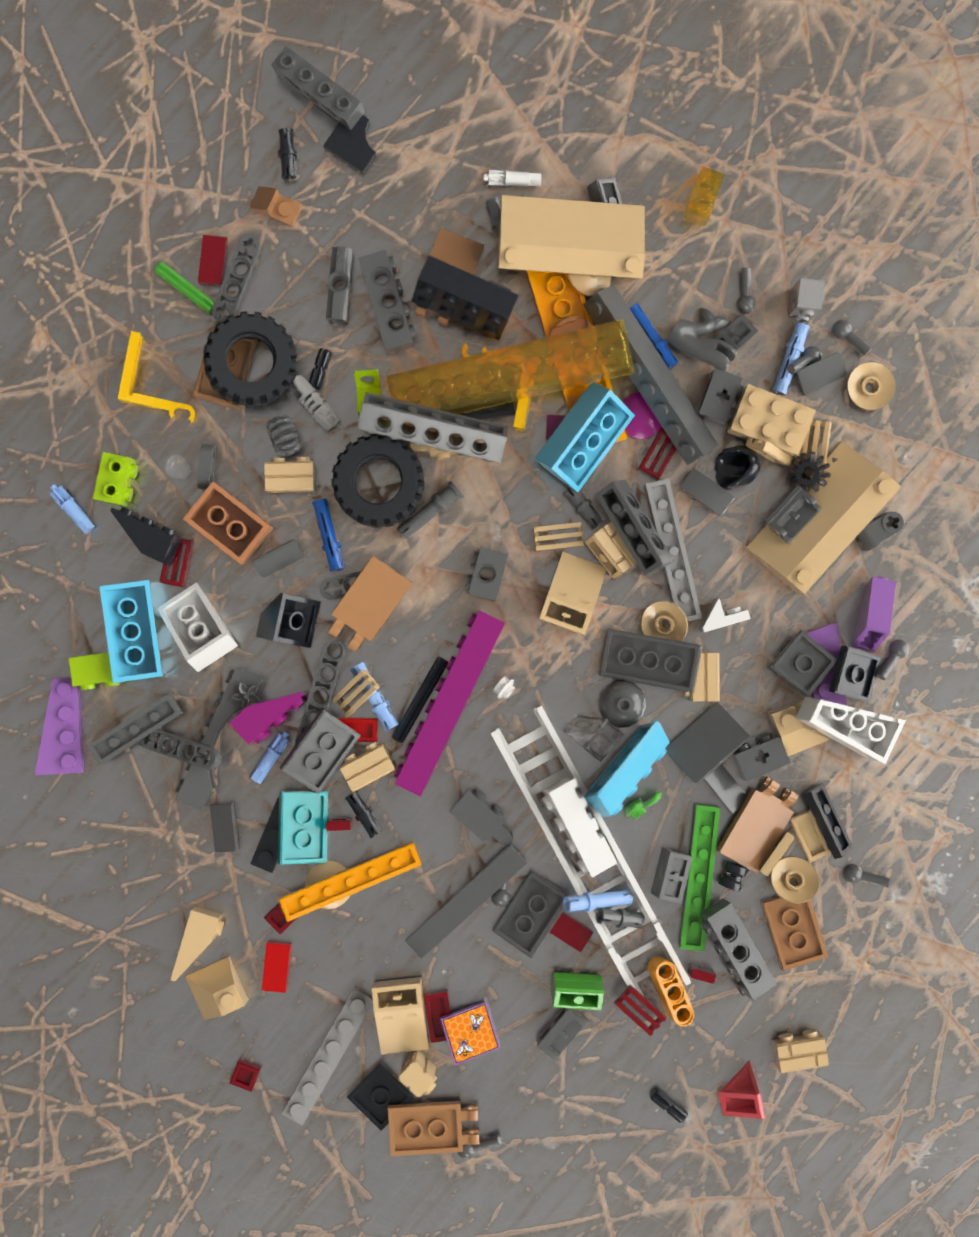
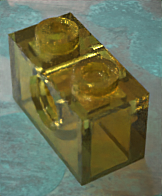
M702 166L682 219L705 227L725 174Z

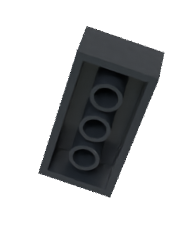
M428 255L418 277L411 302L416 303L422 309H429L438 313L442 318L459 322L465 328L475 329L487 338L500 340L519 295Z

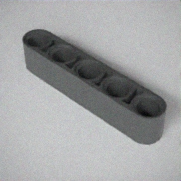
M339 640L327 641L322 648L295 739V745L310 725L308 722L309 714H318L321 708L329 712L346 654V647ZM331 644H337L340 647V654L337 657L330 656L328 652ZM330 667L333 670L334 675L331 680H325L322 677L323 668ZM323 690L326 693L327 699L324 703H319L315 700L316 691Z

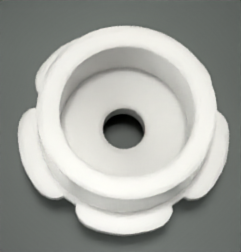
M503 677L497 683L493 690L497 694V698H508L515 689L513 679L509 680L507 677Z

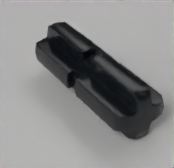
M325 348L319 349L314 363L315 368L312 369L309 383L314 389L321 388L326 374L324 370H327L332 352Z
M656 1088L651 1093L650 1098L663 1110L666 1109L667 1113L679 1123L685 1121L688 1113L675 1101L672 1102L671 1098L659 1088Z

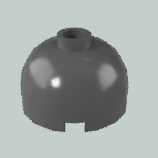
M625 680L614 681L606 685L598 699V708L602 718L610 725L625 728L638 723L643 717L646 709V699L642 690L634 683Z

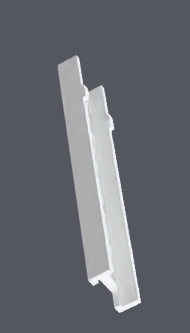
M539 705L533 709L541 724L539 728L509 744L500 728L491 731V735L578 896H580L584 892H588L580 878L584 875L581 870L576 871L569 858L574 853H571L569 849L565 850L557 836L564 831L560 832L557 827L553 828L547 817L553 813V810L548 811L546 806L542 807L536 794L566 777L575 778L578 784L575 791H579L581 795L584 796L588 790L543 707ZM547 735L553 747L519 765L513 752ZM558 756L564 768L530 786L524 774ZM588 804L586 812H590L595 818L599 827L598 834L601 833L604 836L617 861L616 865L622 874L590 891V893H603L626 881L633 894L632 904L637 902L645 916V923L642 925L651 921L657 931L656 935L658 937L620 957L619 953L617 954L612 942L637 928L624 927L610 934L606 924H598L596 922V913H599L597 909L587 912L627 987L631 984L643 995L637 982L650 976L648 969L633 976L626 962L660 944L667 960L676 967L682 983L684 982L686 986L689 985L691 981L601 814ZM629 905L613 906L608 910L624 909ZM662 965L659 970L665 968V965ZM632 994L636 1003L642 1009L646 1008L645 1005Z

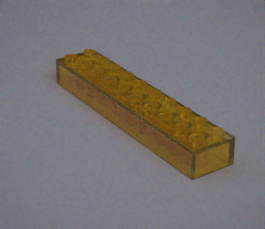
M622 319L388 375L387 380L392 399L462 414L635 373L626 325ZM404 422L407 426L414 425L411 422Z

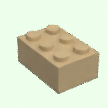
M747 384L743 388L726 433L744 440H748L750 437L755 440L768 441L795 458L799 456L816 410Z

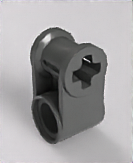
M885 512L871 520L858 534V538L866 551L877 547L887 538L899 532L904 525L903 517L897 512ZM893 518L892 527H887L888 519Z

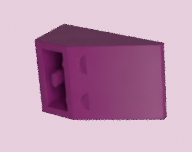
M303 691L247 706L229 724L249 745L255 742L257 744L262 743L272 734L270 729L273 726L276 728L289 718L287 713L291 709L293 711L297 710L307 701L304 697L308 692Z

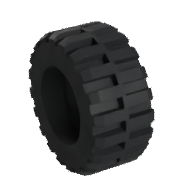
M247 311L240 312V315L237 316L232 314L227 316L224 322L220 321L217 323L214 331L209 333L203 351L205 373L214 391L216 390L224 400L231 401L233 405H244L246 408H253V406L258 405L260 407L266 406L267 403L279 399L280 395L289 388L296 370L297 353L291 335H288L286 328L282 324L278 325L274 318L271 316L266 318L260 312L248 314ZM246 338L257 339L269 347L273 356V366L270 373L264 379L257 382H245L239 380L231 373L227 364V355L231 346L239 340Z
M371 434L369 437L361 436L357 438L356 442H350L346 445L345 451L343 453L340 452L337 456L338 461L336 465H333V479H331L334 489L333 494L342 510L358 523L374 528L393 526L395 523H401L406 520L405 518L408 515H412L418 503L420 504L425 482L422 466L411 447L409 448L400 439L394 440L386 435L380 436L378 434ZM373 459H384L393 463L401 476V486L396 496L390 501L381 504L365 500L359 494L356 487V477L359 469L366 462Z

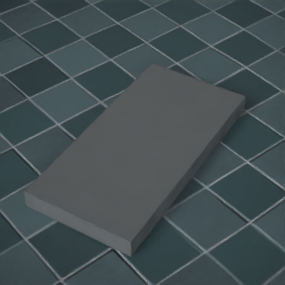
M608 629L599 675L694 693L703 646Z

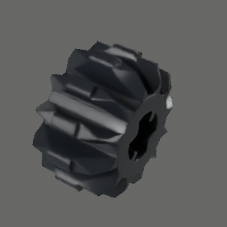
M812 451L809 458L804 452L800 454L801 460L798 458L793 460L797 467H790L789 472L796 473V475L790 478V481H799L795 488L798 485L800 487L804 485V490L808 493L811 487L817 492L819 491V485L823 487L827 485L824 478H829L831 473L824 471V469L829 468L830 464H821L825 458L823 455L816 460V452ZM808 466L810 470L813 468L815 471L812 478H810V475L806 476L805 474Z

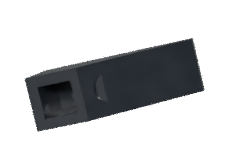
M121 507L120 510L111 508V513L142 554L163 564L171 565L182 541L181 538L175 536V530L163 526L162 529L154 526L155 521L144 516L140 520L134 517V511L125 507Z

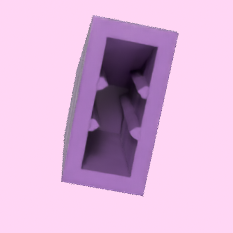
M873 576L865 586L851 647L875 652L890 634L896 582L890 581L885 577Z

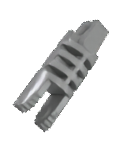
M296 375L288 390L299 404H302L305 410L307 409L308 414H311V417L327 431L331 430L338 424L339 418L330 405L325 403V400L320 397L321 395L316 393L314 387L304 377Z

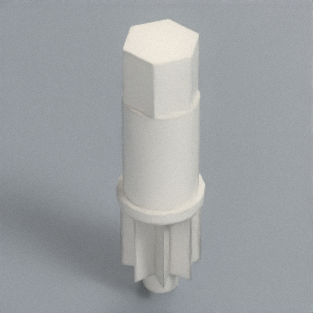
M489 170V174H484V181H488V185L505 187L541 186V173Z

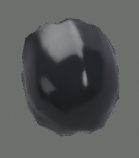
M738 445L725 448L716 457V477L720 486L724 489L730 490L751 484L759 475L761 468L759 458L747 446Z

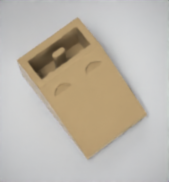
M562 552L538 619L585 635L607 571L604 566Z
M421 977L374 982L372 997L381 1055L429 1050Z

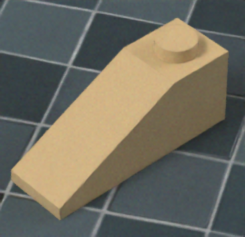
M197 906L190 911L171 981H176L216 936L221 935L224 927V922L221 921L223 914Z

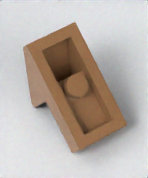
M259 186L249 209L293 228L303 206L301 203L280 195L278 189Z

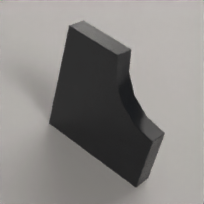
M362 115L351 130L339 122L323 145L325 150L362 174L365 173L376 156V152L369 146L366 139V130L370 123L369 119Z

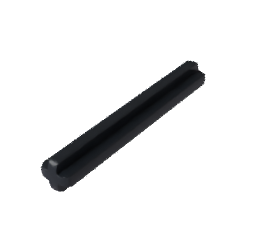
M441 657L436 658L392 735V738L397 742L403 743L447 667V660Z

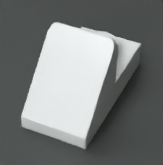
M716 598L700 627L701 633L749 620L751 619L749 611H741V608L737 607L727 610V615L725 616L720 599Z

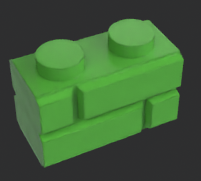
M553 973L551 984L553 1008L602 1009L604 987L601 975Z

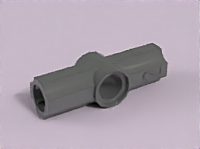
M342 246L332 247L326 320L340 323L347 322L353 249ZM337 280H344L346 282L344 288L339 290L333 286Z

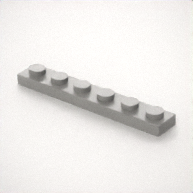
M669 478L647 483L645 488L655 529L674 559V562L665 567L672 602L683 610L687 622L701 619V611Z
M356 987L353 988L285 1106L282 1115L303 1126L371 1008L373 997Z

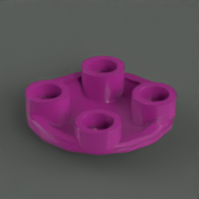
M640 392L630 394L623 400L625 406L635 415L625 428V432L632 439H646L659 432L662 426Z

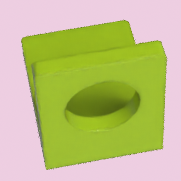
M378 369L354 371L358 414L361 413L366 392L381 396ZM364 376H371L374 378V380L371 382H363L361 381V378Z

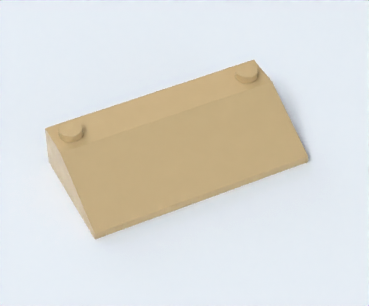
M501 195L497 269L614 276L615 278L626 279L643 278L645 206Z
M843 441L826 459V463H829L830 467L824 471L831 473L829 478H824L827 485L824 487L819 485V491L817 492L811 487L808 492L817 500L816 503L821 507L818 514L790 544L772 532L766 524L746 546L750 552L798 595H803L810 589L901 488L885 471ZM832 457L836 458L837 461L833 462Z

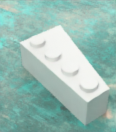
M805 697L795 718L863 757L886 764L906 721L810 697Z
M566 777L543 790L542 792L545 797L542 798V801L548 811L553 810L556 816L553 821L560 832H565L568 838L565 840V843L571 853L575 852L579 858L577 865L583 875L587 873L588 876L594 877L617 864V861L604 836L601 833L598 834L597 830L599 827L595 818L590 812H586L585 809L588 804L584 796L579 791H575L574 788L578 787L575 778Z

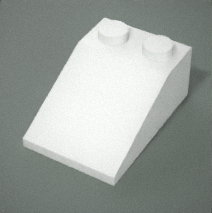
M197 582L156 608L186 661L197 672L238 646Z

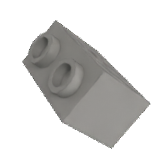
M800 278L791 289L788 317L794 318L796 322H809V320H812L822 309L825 281Z

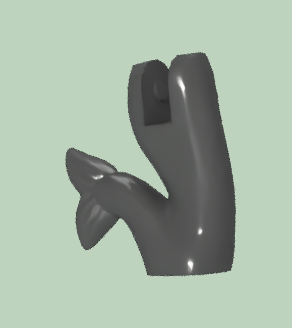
M700 308L699 310L701 322H692L681 318L673 328L668 341L684 354L725 371L730 366V362L735 359L737 350L723 340L698 337L731 323L730 320L722 316H714L710 310Z

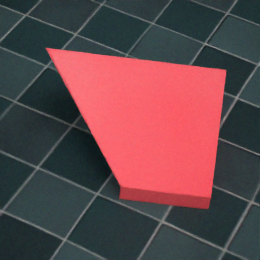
M748 1061L726 1086L718 1092L723 1116L765 1118L760 1092L750 1061Z

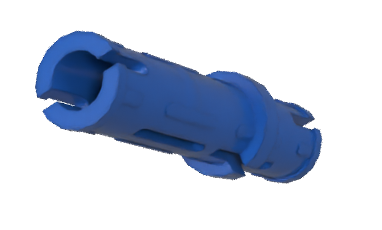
M635 304L630 307L631 312L667 367L671 369L678 364L679 361L667 346L668 342L666 339L663 340L640 308V305Z
M327 499L316 500L312 502V505L314 506L324 545L322 550L326 552L329 570L333 572L344 569L339 550L341 544L337 542Z

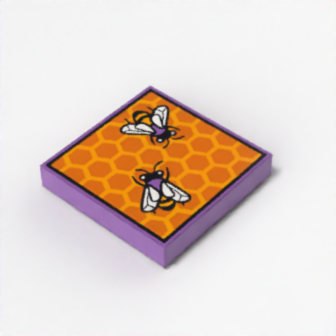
M485 1001L440 1017L455 1065L500 1048Z

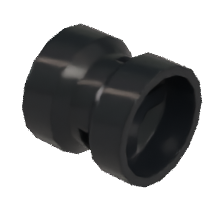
M726 861L724 866L725 873L723 876H720L718 884L741 892L743 878L747 876L749 869Z

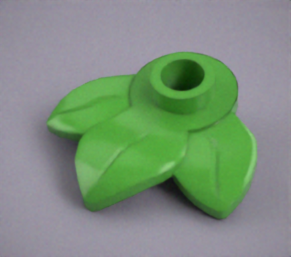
M657 792L656 795L645 802H642L639 798L625 808L627 812L626 817L628 819L633 817L634 820L646 813L645 807H649L660 800L662 792Z

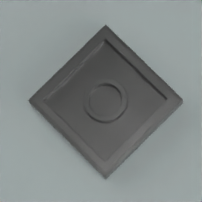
M799 630L769 667L805 697H809L837 663V659L804 631Z

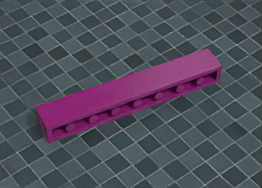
M480 610L478 614H472L467 624L471 628L467 636L462 634L456 646L460 651L457 657H451L446 667L449 673L446 679L441 677L435 689L439 694L435 701L432 699L429 701L425 710L428 716L425 722L420 720L414 732L418 737L414 744L411 742L408 744L404 753L407 759L404 765H398L393 777L397 778L395 785L421 797L505 625L504 622Z

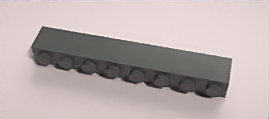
M615 285L593 295L583 304L584 308L687 466L716 448L718 443Z

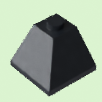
M280 593L261 613L256 637L311 648L320 601Z

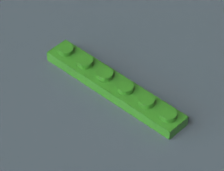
M695 804L690 856H693L686 884L679 946L681 949L705 951L707 933L701 926L703 920L700 913L710 907L721 809L718 806Z

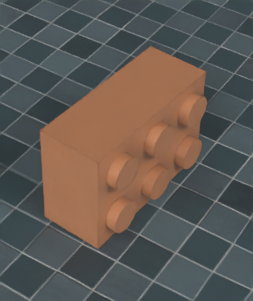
M212 481L183 518V520L241 565H245L274 529L214 481Z

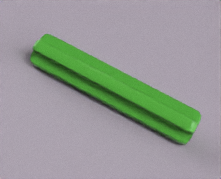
M159 262L154 269L157 275L205 312H212L215 303L213 300L165 263Z

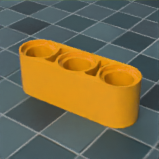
M662 956L653 957L648 963V971L666 1015L679 1026H688L694 1019V1011L676 967ZM665 965L664 972L659 974V968ZM674 986V992L668 996V990ZM683 1008V1013L677 1017L678 1010Z

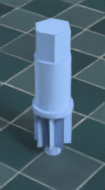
M54 484L50 487L52 491L50 495L60 506V509L65 511L84 534L89 533L95 525L74 501L75 499L61 485L57 487Z
M284 730L282 734L277 732L249 775L252 780L261 784L277 759L281 757L291 741L288 738L290 734Z

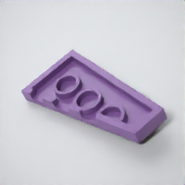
M838 622L806 633L838 659L841 648ZM835 664L811 694L815 699L847 706L846 696L829 692L836 667Z
M71 677L52 678L34 775L84 772L80 687L72 686Z

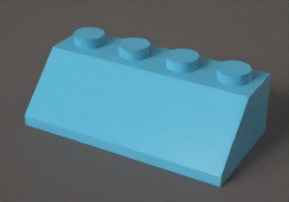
M592 381L535 459L546 470L573 490L579 492L635 415L610 389Z
M149 580L99 586L113 683L163 676Z
M654 721L640 725L584 795L586 802L603 817L615 816L623 808L622 802L624 799L631 797L638 788L636 784L641 778L645 779L651 773V765L655 760L659 761L667 752L665 748L670 742L660 723Z

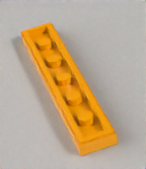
M411 842L280 897L278 900L288 922L422 864L415 846Z

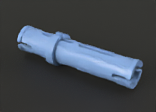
M799 322L795 323L790 342L786 343L785 348L787 350L772 388L774 393L787 395L793 374L788 372L787 367L798 360L800 354L804 352L805 348L803 345L810 326Z
M362 662L351 668L350 671L355 677L360 671L364 669L367 671V668ZM364 677L358 682L359 686L366 680ZM369 684L362 690L365 694L372 686ZM378 689L368 701L373 708L371 709L372 713L377 715L386 732L399 725L388 707L390 705L389 702L384 700Z
M628 889L597 894L584 892L580 896L564 897L563 907L569 906L564 909L567 913L580 910L591 912L597 908L631 905L633 896H626V894H631V891Z

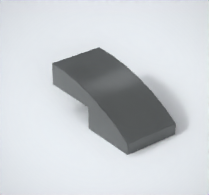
M742 313L714 339L723 340L738 350L758 330Z
M694 468L680 486L683 492L699 501L702 506L720 517L723 516L735 499L728 491Z

